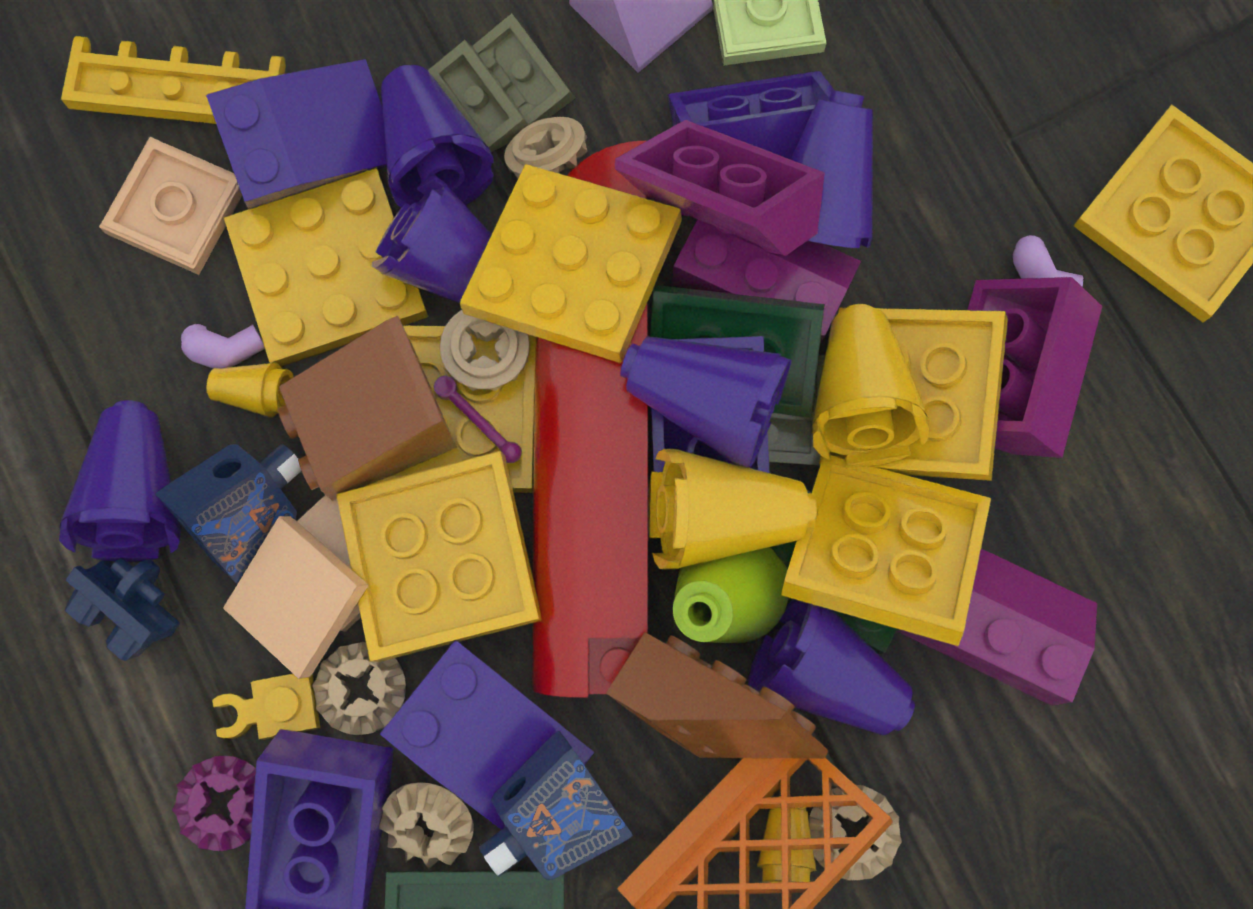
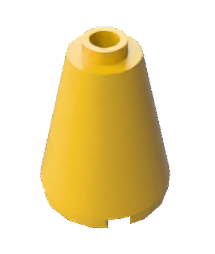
M866 304L851 305L838 313L832 320L811 428L813 447L817 452L831 460L830 451L845 455L846 465L872 466L901 460L911 455V444L920 439L923 446L929 436L928 416L887 316L881 310Z
M662 449L656 455L655 459L665 461L663 472H651L648 493L649 538H661L663 553H652L659 569H679L798 541L805 536L807 528H812L815 524L817 513L816 500L812 493H807L806 487L801 481L677 449Z

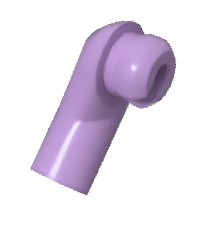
M1029 235L1017 242L1012 258L1021 279L1073 277L1083 287L1082 275L1056 270L1044 242L1039 237Z
M201 324L188 326L181 335L183 353L192 362L210 368L223 369L233 367L265 349L263 340L254 325L229 338L208 331L206 326Z

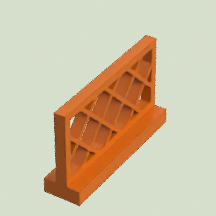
M743 758L617 889L636 909H665L677 895H698L697 909H708V895L739 894V909H749V894L782 893V909H813L886 831L893 821L886 812L826 758ZM808 760L822 773L823 795L790 797V777ZM831 782L845 795H832ZM781 787V797H772ZM832 806H858L872 819L856 837L833 838ZM823 807L824 838L791 839L790 808ZM781 808V839L749 840V820L759 809ZM740 830V840L730 841ZM845 848L834 860L833 849ZM824 849L825 871L814 882H791V850ZM781 850L782 882L749 883V851ZM740 851L739 883L708 884V863L718 852ZM698 874V884H689ZM792 893H803L792 905Z

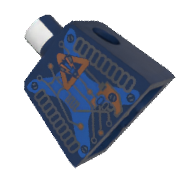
M282 443L261 462L254 459L238 444L228 445L164 486L155 495L204 553L237 584L278 517L291 516L293 519H296L297 511L281 489L301 472V468L296 455Z
M559 730L495 792L491 800L506 827L478 847L498 877L528 856L545 880H553L625 842L633 834Z

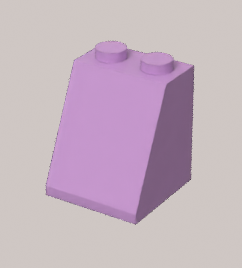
M569 0V4L638 73L713 10L712 0Z

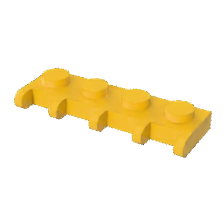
M75 36L61 100L68 109L216 124L206 97L207 94L260 78L285 74V58L272 56L268 71L239 68L238 53L225 51L222 66L188 63L187 48L173 46L170 61L137 58L136 44L130 41H121L118 56L91 53L89 38Z

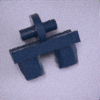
M119 558L113 565L109 561H100L88 569H84L80 565L74 567L66 578V581L75 590L65 608V612L79 624L88 627L100 624L105 615L117 625L105 642L107 648L121 660L127 661L140 656L153 642L172 636L180 624L176 618L158 604L165 594L154 585L159 576L160 567L151 559L141 561L134 567L124 558Z

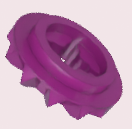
M214 756L192 765L189 773L176 785L178 792L172 811L177 816L180 833L188 837L198 848L213 851L231 850L248 842L251 839L256 768L247 761L233 756ZM206 785L209 788H214L218 793H225L229 790L240 788L239 791L233 794L234 798L227 804L231 812L229 816L234 823H232L230 818L226 819L222 814L201 817V815L207 812L206 808L212 803V799L208 794L210 790Z

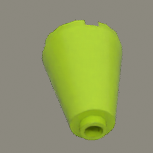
M768 547L680 568L673 603V616L676 625L684 635L700 642L746 643L764 636L778 623L786 611L789 597L781 595L787 573L784 562Z

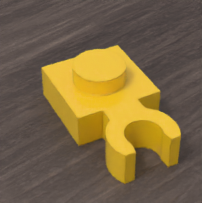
M294 674L252 681V699H246L234 694L217 696L212 700L213 707L223 708L232 705L238 713L237 720L232 726L216 730L217 737L229 739L241 737L255 724H257L258 737L263 740L274 738L280 729L296 732L320 729L319 713L316 709L315 692L312 686L314 683L313 674L311 677L300 679Z

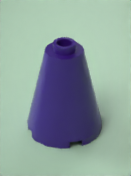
M403 65L395 68L385 77L381 85L388 185L395 203L400 207L405 202L411 205L413 203L418 204L424 194L416 188L430 175H434L444 181L465 205L478 198L492 182L494 175L491 166L494 163V159L489 147L427 69L417 65Z
M831 90L829 100L818 99L790 159L825 172L818 233L808 241L847 248H860V245L869 248L871 245L873 220V109L862 107L864 100L862 95Z
M430 175L416 188L424 194L418 204L413 203L411 205L405 202L388 226L375 252L383 258L373 261L372 267L383 275L460 303L492 234L444 181L434 175Z
M647 336L641 346L634 343L631 344L623 360L620 376L628 379L627 392L734 464L751 468L772 423L769 421L775 405L780 402L792 360L781 356L779 353Z
M125 400L119 401L112 407L102 411L60 522L59 541L66 549L76 553V545L78 543L92 548L91 558L103 561H117L119 558H124L127 562L158 558L159 548L169 545L170 553L177 550L181 534L179 522L155 495L161 488L171 483L159 418L145 404Z
M792 599L787 604L786 611L779 620L784 625L774 639L765 635L751 665L748 685L760 692L763 686L769 688L791 702L796 709L884 736L893 730L899 731L903 729L911 719L915 709V702L912 700V687L834 610Z

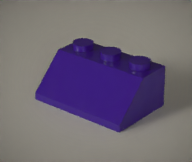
M820 71L671 93L668 94V101L673 126L688 120L791 159L817 100H829L831 90L834 89Z

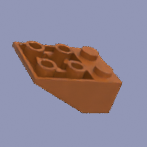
M644 632L606 694L654 730L699 758L824 759L829 751L812 736L816 726L802 715L793 711L795 706L787 699L764 686L760 692L745 684L746 678L720 661L715 660L711 666L699 658L701 654L697 650L672 635L664 643Z

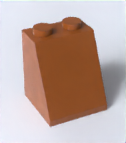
M398 316L386 320L279 386L286 404L278 408L280 419L291 439L299 436L306 456L298 459L304 478L311 490L320 487V490L332 501L337 499L336 494L368 486L457 448L416 351Z

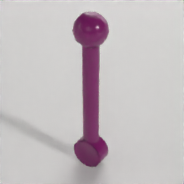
M441 376L435 381L434 391L437 396L443 400H450L500 449L505 455L507 463H515L520 459L522 455L521 447L515 442H508L457 392V385L453 378Z

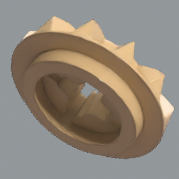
M552 117L538 120L523 128L513 137L505 150V163L509 171L513 172L517 178H519L525 164L555 173H560L565 168H574L577 166V158L582 157L587 152L585 143L587 139L586 133L582 125L572 118Z
M461 310L450 319L443 330L440 341V353L444 366L453 380L466 385L472 391L476 389L497 391L500 386L517 380L520 371L525 363L528 362L529 338L526 333L465 315ZM472 333L477 339L480 337L485 342L493 338H499L495 344V350L500 362L497 363L494 359L490 360L486 356H482L478 360H472L476 353V348L469 334Z
M365 642L338 647L333 654L321 662L316 681L312 685L315 692L317 711L332 728L353 735L370 734L384 728L402 707L406 693L405 676L396 658L377 663L370 662ZM373 666L374 668L369 674L371 678L367 686L373 691V695L380 699L378 703L370 699L367 701L358 698L353 704L349 703L347 708L344 709L348 703L347 698L350 694V689L344 685L345 681L340 679V676L343 674L347 677L351 676L359 679L365 672L368 673Z
M430 783L406 784L393 791L382 808L383 815L379 828L388 833L387 847L403 849L406 862L414 857H418L424 861L428 869L439 860L452 865L460 853H466L472 840L474 824L468 808L455 794L441 786ZM421 813L428 829L434 830L432 837L424 835L422 827L415 826Z
M863 785L856 786L892 818L893 823L873 843V849L869 848L845 873L842 878L846 880L872 879L875 875L892 865L897 849L902 843L899 816L885 796ZM838 787L832 789V795H845ZM832 806L833 838L846 836L845 830L841 827L842 823L835 818L837 814L841 818H847L853 822H857L861 817H866L867 814L858 806ZM813 807L810 813L809 826L811 838H824L823 807ZM870 817L868 818L867 823H869L872 820ZM813 849L814 857L824 868V849ZM833 849L834 860L840 855L839 849Z

